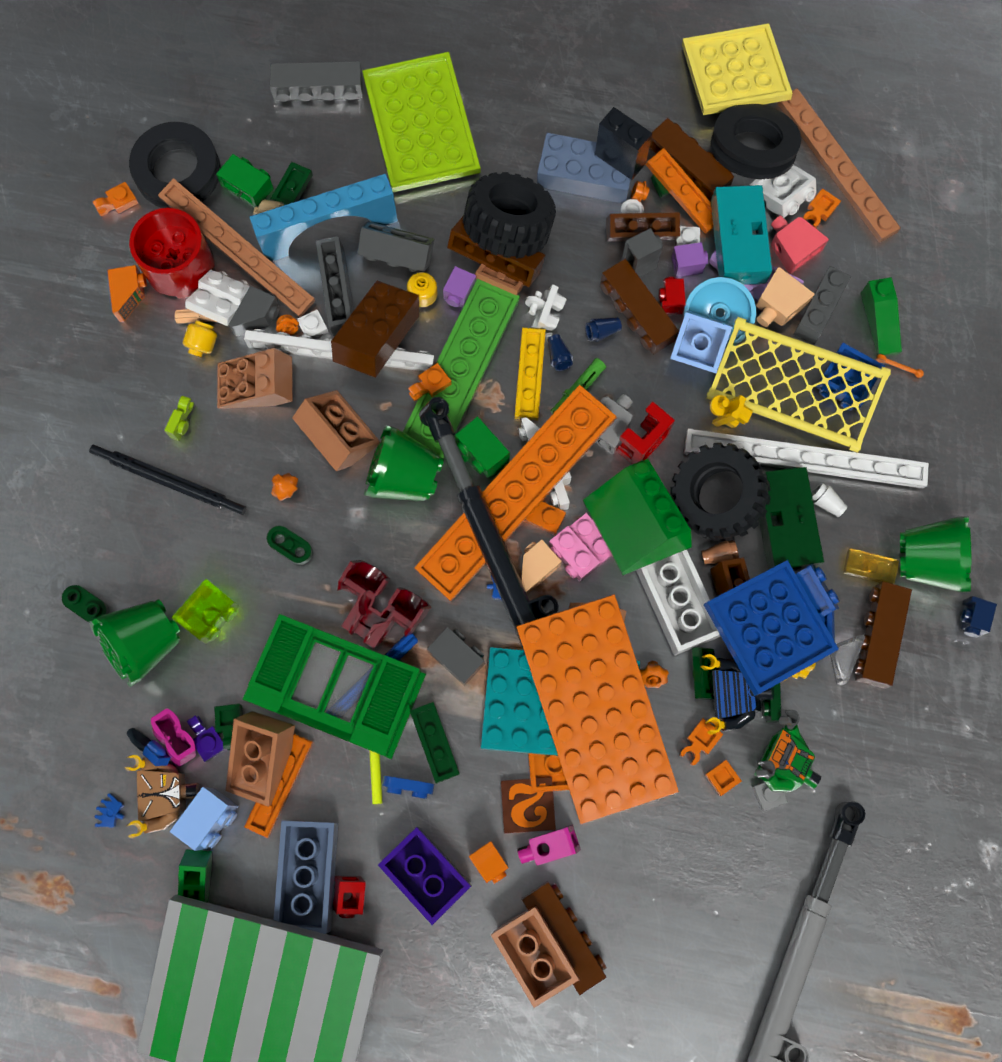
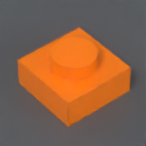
M724 760L705 774V777L719 796L724 795L742 782L727 760Z

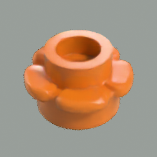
M646 181L635 182L631 191V199H636L639 202L646 200L650 189L647 187Z
M282 315L276 322V331L292 336L298 331L299 322L291 315Z

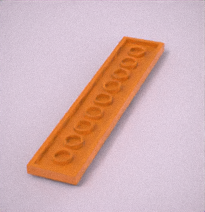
M581 385L571 393L482 492V496L486 499L504 543L617 419L615 414ZM465 513L459 517L414 567L450 601L461 592L486 564Z

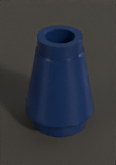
M618 317L591 319L590 322L585 324L587 338L590 341L594 340L596 342L622 330V324Z
M559 334L550 336L547 341L551 366L557 371H564L573 365V355Z

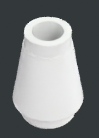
M821 483L812 492L813 504L837 517H840L848 507L830 485L826 486L824 483Z

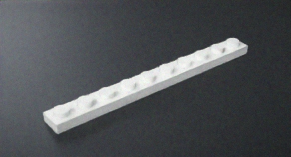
M687 429L684 448V454L686 455L692 451L695 454L699 453V447L704 445L712 448L713 443L721 442L724 446L730 443L736 445L738 449L743 448L748 451L763 466L784 469L807 467V472L923 489L927 487L929 463L694 429Z

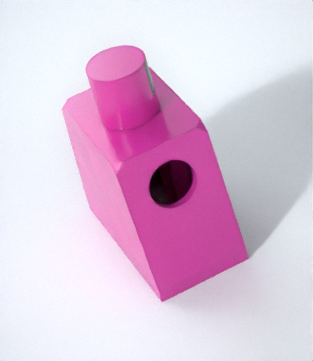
M573 825L529 839L530 845L517 849L522 864L535 860L537 866L576 854L581 850ZM546 843L549 846L550 851L544 852L542 849V844Z

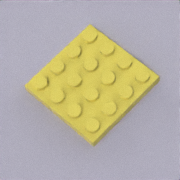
M769 23L683 38V51L703 115L723 112L735 105H764L791 100L793 93Z

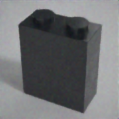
M613 107L599 123L595 155L633 180L646 164L652 132Z

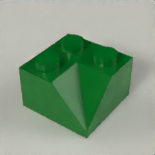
M478 416L455 434L456 444L464 462H468L477 473L481 474L483 472L488 478L501 472L510 462V452Z

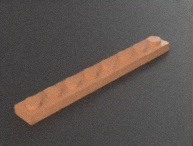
M798 88L792 91L791 100L777 102L784 114L797 125L803 140L877 241L880 243L898 233L901 227Z
M174 178L158 194L159 198L169 207L182 210L192 216L204 237L299 318L315 302V299Z

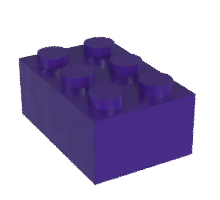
M416 827L378 864L382 871L431 925L472 886L419 827Z

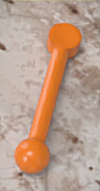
M877 355L876 361L879 363H887L913 373L917 378H921L924 375L922 369L916 370L890 360L885 355Z

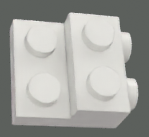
M795 165L781 176L771 179H756L749 184V186L762 185L767 209L778 216L781 215L783 218L788 214L794 215L804 201L810 202L816 195V178Z
M209 270L198 281V289L186 299L185 308L228 326L250 286L244 280L237 281L230 278L224 271L216 272Z

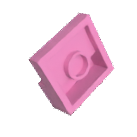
M587 513L571 526L564 528L549 541L550 549L566 565L565 570L572 579L577 578L580 582L612 556L595 523Z

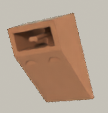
M272 348L218 363L217 408L269 407L292 402V357L286 353Z

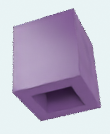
M702 242L674 246L671 260L675 277L703 274L704 268L708 264V253L706 250L703 251Z
M455 266L443 289L444 300L453 307L460 306L463 308L476 282V275Z

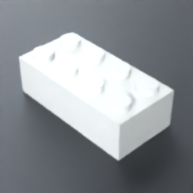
M687 550L636 570L674 656L720 637L717 628L703 605L710 601Z

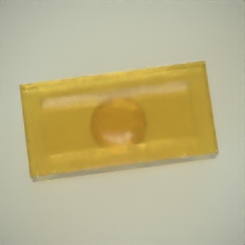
M850 548L847 551L843 574L879 583L884 581L895 584L899 560Z

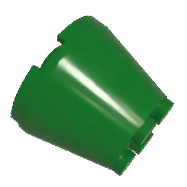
M385 425L380 439H382L381 443L379 442L370 464L365 483L369 486L367 490L365 489L364 495L379 499L429 500L430 495L435 493L438 481H435L434 478L437 472L441 471L444 458L439 457L437 453L399 429Z
M969 516L954 517L900 532V553H905V556L900 557L901 577H906V580L957 592H970L971 578L969 577L971 574L972 556L971 530L968 527Z
M159 599L104 614L90 621V627L94 636L100 637L99 643L103 648L104 655L122 680L126 677L128 678L127 684L129 687L140 682L180 641L178 635L180 629L174 619L169 620L165 615L166 608Z

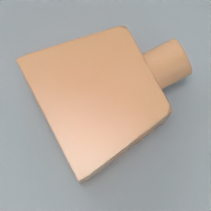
M778 267L756 305L762 311L757 317L758 323L763 327H768L772 321H775L780 326L785 325L809 305L815 293Z

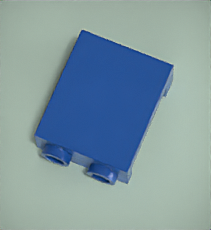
M811 564L796 573L821 618L839 609L837 603L840 600L833 589L829 590L824 583L827 578L820 567L816 568L814 564Z

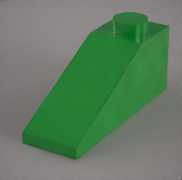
M892 277L868 281L861 291V297L877 355L882 354L885 356L899 354L902 352L899 310Z
M185 850L179 864L178 895L208 903L212 873V851Z

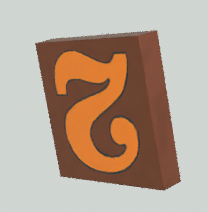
M552 777L536 778V787L553 786ZM531 779L501 781L504 834L556 830L553 791L532 793Z

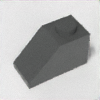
M250 286L228 325L233 335L238 337L244 335L246 330L254 331V329L268 327L272 320L278 317L280 312V306L276 297Z

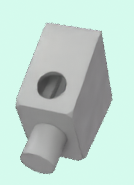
M622 394L616 402L607 396L599 401L617 416V419L595 442L612 455L621 442L619 440L620 436L630 426L633 415L627 411L633 404V401L625 394Z

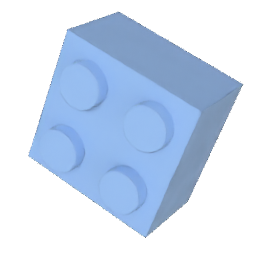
M687 311L670 359L717 373L733 325Z
M202 787L172 827L170 833L194 851L208 850L209 847L212 849L221 839L222 835L219 833L224 826L231 825L237 817L238 813L235 811L239 806L217 789Z

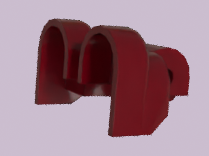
M354 560L349 562L338 581L337 591L344 590L358 597L357 602L341 627L349 631L350 635L356 633L364 639L363 643L365 645L368 644L372 648H377L384 641L394 623L406 630L404 632L405 637L412 634L430 611V604L417 594L399 587L389 600L388 606L382 612L373 607L376 597L381 595L386 588L390 578L368 562Z

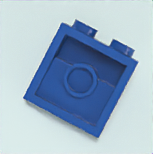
M842 343L836 352L878 368L885 367V365L845 343ZM830 362L824 372L826 378L838 374L836 363ZM854 369L846 372L844 377L847 384L854 386L862 381L861 372ZM838 376L828 381L832 393L836 394L845 390V384L841 377ZM877 377L868 381L870 391L876 383ZM825 384L816 386L819 389L820 395L825 398L829 397ZM859 385L851 390L857 402L866 399L869 395L864 385ZM848 392L841 393L835 397V399L841 401L840 405L843 408L853 404ZM852 407L847 410L852 411L853 409L856 410V408Z

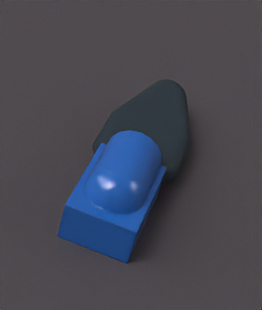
M130 728L127 731L130 741L143 752L142 754L153 765H168L171 757L156 740L151 741L135 728Z

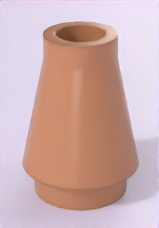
M725 540L701 551L704 565L718 564L721 561L739 558L735 540Z

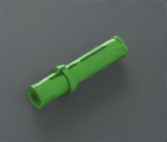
M595 358L570 389H566L562 393L563 397L550 410L553 414L579 385L587 390L606 369L605 363Z

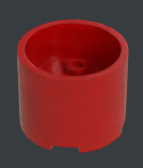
M175 208L153 210L140 218L131 231L129 239L131 254L151 286L160 294L177 296V298L190 297L198 289V281L215 267L214 256L197 222L192 216L182 210Z

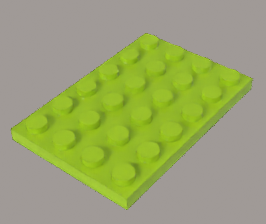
M449 52L362 70L392 192L481 173V167Z

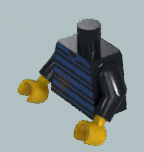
M711 654L702 656L703 658H709L711 661L709 667L701 666L703 670L716 669L712 670L715 717L705 722H712L715 725V730L708 731L709 735L716 734L720 730L741 729L755 718V713L761 712L760 700L774 699L773 687L754 696L735 660L716 659Z

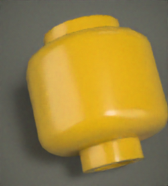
M419 272L409 278L407 291L419 295V307H428L436 301L438 295L437 282L430 274Z
M196 320L194 324H188L182 343L185 347L189 348V354L202 358L203 353H212L217 339V333L213 330V326Z

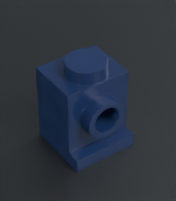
M975 596L963 600L962 605L967 606L963 609L960 621L963 622L961 630H964V634L971 637H979L989 633L997 604Z

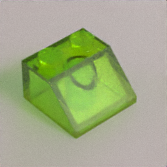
M205 579L171 618L200 641L207 644L219 636L220 628L225 622L229 623L234 619L239 605L209 580Z

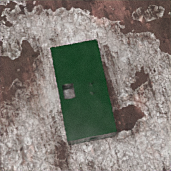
M807 467L765 472L766 478L770 483L771 490L768 491L771 499L770 504L765 506L767 513L764 518H759L768 570L787 560L794 571L803 570L811 564H814L816 568L824 563Z

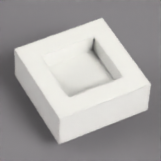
M680 226V237L676 239L675 246L700 243V227Z
M318 309L297 319L304 335L316 339L329 333Z

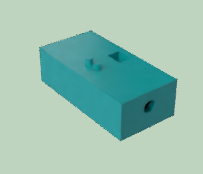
M762 185L715 187L711 199L718 276L737 280L743 285L766 284L772 273Z

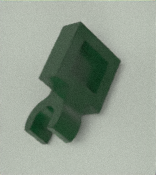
M241 704L214 707L215 732L223 733V749H227V751H230L234 719L243 715Z

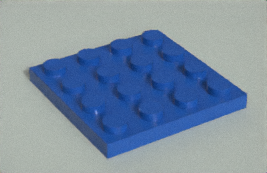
M788 560L703 604L754 696L839 650Z

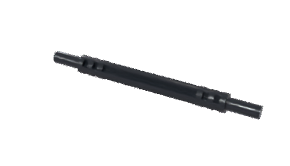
M94 444L89 449V453L108 460L111 465L220 509L223 507L240 515H244L246 512V506L227 499L221 493L118 451L111 452Z

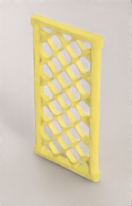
M737 317L732 335L706 399L711 400L717 395L726 396L729 400L735 398L734 387L747 382L752 394L747 397L744 405L752 409L753 413L850 447L849 450L858 453L861 450L862 440L884 385L891 375V369L883 366L881 368L748 323L746 322L747 319ZM738 331H744L746 341L734 346ZM758 336L767 339L769 349L760 354H757L752 346V342ZM748 344L753 352V357L740 361L736 349ZM781 344L790 347L792 357L783 362L778 361L774 352ZM730 352H733L738 363L730 368H724ZM771 352L776 360V365L763 369L759 357ZM804 352L813 355L815 365L806 370L801 369L798 362V357L803 355ZM756 360L760 367V372L749 377L745 373L743 364ZM794 360L798 366L799 373L786 377L782 370V365ZM827 360L836 363L838 374L830 378H826L821 370V365L825 364ZM740 367L745 378L738 383L732 384L727 372ZM779 368L783 380L772 385L766 377V372ZM816 368L822 376V381L809 385L805 373ZM850 369L861 372L862 381L854 386H849L844 377V374ZM722 374L726 376L729 382V386L723 392L716 389ZM763 375L767 382V388L755 392L750 380L756 376ZM802 376L806 388L794 393L789 385V380ZM839 376L845 384V390L834 394L831 392L828 381ZM877 377L880 379L874 395L868 387V381ZM785 383L790 391V396L778 400L773 392V387ZM825 384L829 397L817 401L812 393V388ZM859 385H864L869 397L857 402L851 390ZM766 390L771 391L775 400L768 408L759 405L757 395ZM808 391L813 399V404L800 408L796 395ZM848 392L853 404L847 408L840 409L835 397L841 393ZM789 398H792L797 406V411L791 416L781 413L780 403ZM831 399L837 410L829 416H823L819 404ZM867 400H871L867 415L863 417L858 406ZM813 406L817 408L820 414V420L814 424L804 421L803 415L804 410ZM854 407L859 414L860 420L848 425L842 413ZM839 415L844 424L843 428L838 432L827 429V418ZM862 423L863 425L857 439L851 438L850 427Z

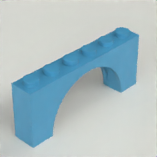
M386 174L250 216L263 255L271 262L288 257L289 247L300 233L328 219L342 216H359L381 225L398 222L394 195Z

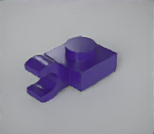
M196 715L187 721L190 728L197 735L193 741L196 750L204 762L209 761L225 750L223 749V739L219 733L215 732V726L207 729L201 718Z

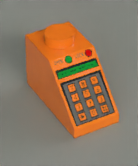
M136 265L107 270L112 312L119 322H124L145 297L146 277L143 273H140Z

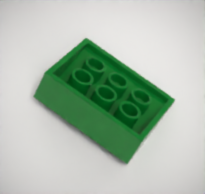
M649 459L625 467L583 499L586 509L622 575L692 548L691 529Z

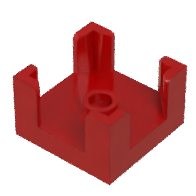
M653 401L646 408L645 411L648 415L640 424V427L647 433L641 438L630 428H627L619 438L622 444L616 448V452L632 465L647 459L669 436L675 419Z

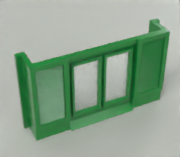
M279 614L242 700L392 760L411 714L410 710L413 709L426 674L422 673L419 668Z

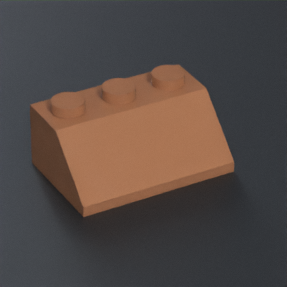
M337 390L306 398L292 417L335 471L353 466L375 449L380 442Z
M536 906L515 916L499 926L491 934L533 1008L580 980Z

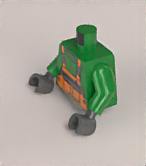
M785 710L787 716H781L779 719V723L785 725V728H782L771 737L754 775L763 779L768 788L775 792L794 791L802 786L803 783L814 789L822 777L810 769L815 755L809 750L797 725L800 719L798 712L795 710Z

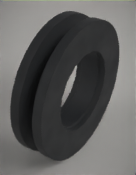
M761 104L735 105L727 108L718 116L710 146L716 160L729 171L751 179H771L785 174L793 166L801 145V133L794 121L777 109ZM744 132L757 133L767 137L776 147L768 150L753 149L738 141L735 135Z
M166 122L156 125L144 132L131 150L129 157L131 176L144 198L157 207L171 208L158 196L168 183L155 178L153 172L157 160L168 151L182 149L196 155L197 165L195 170L188 178L179 183L201 202L212 194L219 182L216 174L221 169L215 147L208 135L192 124Z

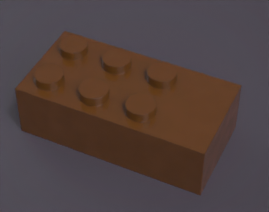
M377 280L331 340L333 362L376 378L418 319L419 295Z

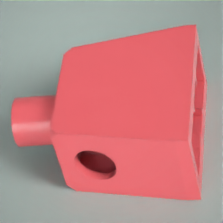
M780 215L771 223V226L777 232L771 242V247L789 274H792L823 251L829 240L802 217L796 218L789 224Z

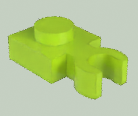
M180 397L177 410H173L164 431L174 440L180 441L181 436L185 435L188 430L189 420L187 417L194 407L191 398Z

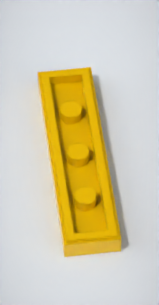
M522 327L515 419L528 418L529 420L538 421L546 329Z

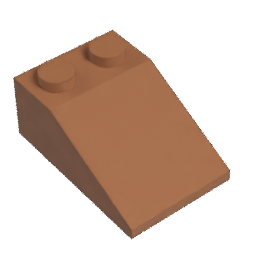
M254 711L235 718L225 791L269 807L273 802L292 750L295 725Z

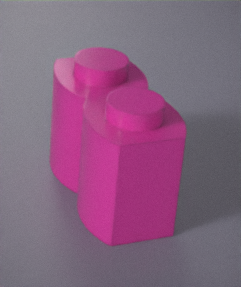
M166 708L151 718L153 734L161 744L166 746L167 754L171 757L170 760L174 764L181 767L196 757L194 741L186 731L181 729L180 721L173 711Z

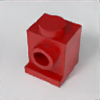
M676 277L663 279V287L659 288V302H662L661 307L667 315L683 314L686 306L684 279H677Z
M335 876L333 910L336 914H339V917L354 918L355 914L363 915L366 882L361 876ZM344 893H351V897L348 900L343 899Z

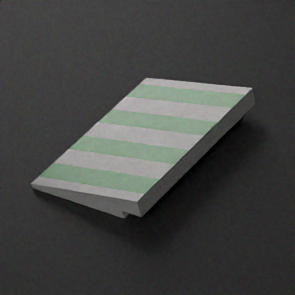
M174 895L168 902L136 1053L169 1062H357L383 949L188 897Z

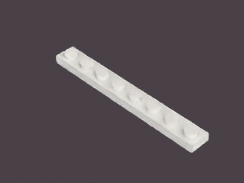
M254 329V331L246 330L244 340L248 348L259 350L276 348L289 354L332 359V339L329 338L316 340L307 335L294 337L284 332L271 334L261 329ZM396 348L384 366L426 371L435 365L434 355L426 351L414 353L407 352L403 348Z

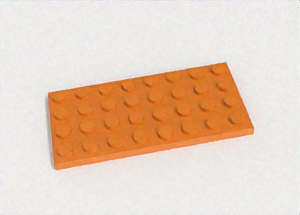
M615 594L517 625L521 643L580 824L678 793L679 790Z

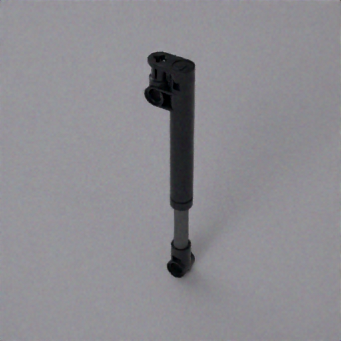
M434 397L420 410V420L429 427L436 443L439 442L460 493L457 494L459 502L463 505L462 509L521 643L516 626L557 613L559 609L558 602L551 595H544L531 601L529 600L486 499L482 496V490L479 485H474L453 437L455 431L447 415L449 413V405L443 398Z

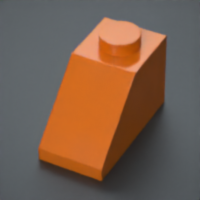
M492 841L469 855L470 860L486 883L492 880L493 884L507 876L505 870L509 867Z

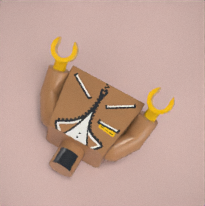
M128 755L126 758L135 759L136 764L133 768L125 767V769L128 771L141 769L137 771L138 820H134L126 825V827L130 825L137 827V833L128 836L129 838H135L143 832L147 834L164 830L179 818L180 812L186 810V800L194 799L200 791L199 783L185 784V774H180L177 767L170 763L166 766H155L148 758L144 757L141 760L137 755Z

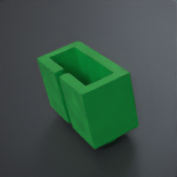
M234 154L230 156L216 174L222 187L236 196L242 192L241 199L254 207H259L261 201L265 200L274 189L271 176L265 170H258L253 167L249 160L244 157L239 158Z

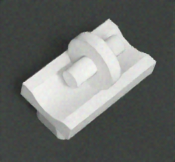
M552 284L550 290L544 291L543 296L541 292L536 291L535 296H528L526 298L525 304L530 307L528 313L535 315L531 328L540 329L542 327L552 331L557 327L559 317L550 314V310L552 308L556 311H561L565 305L566 298L557 293L559 287Z

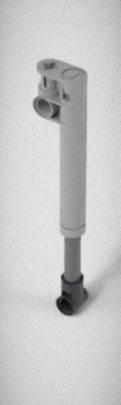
M858 802L840 803L835 810L836 818L829 835L831 842L813 893L811 896L806 895L803 903L804 907L801 909L747 1062H809V1053L806 1048L786 1035L827 921L826 917L829 915L832 907L828 904L846 850L848 846H852L859 824L865 819V809ZM849 806L855 812V817L851 821L845 815V811ZM798 1048L799 1057L795 1061H789L788 1054L790 1050Z

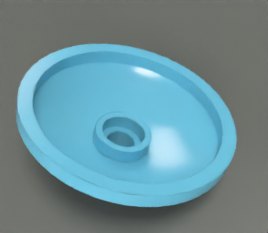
M727 277L711 278L699 284L689 295L684 308V316L687 311L733 325L728 342L737 317L747 319L746 322L754 324L756 319V305L750 291L742 283ZM718 308H723L725 310V315L719 317L716 314V310ZM738 331L734 346L746 338L744 331Z

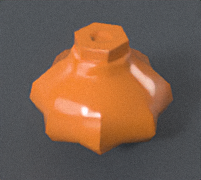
M290 473L284 475L277 474L271 480L273 482L271 494L280 501L291 498L293 493L298 490V478Z
M652 660L648 662L646 667L640 669L643 683L647 688H660L661 685L668 683L667 676L669 672L661 667L658 662Z

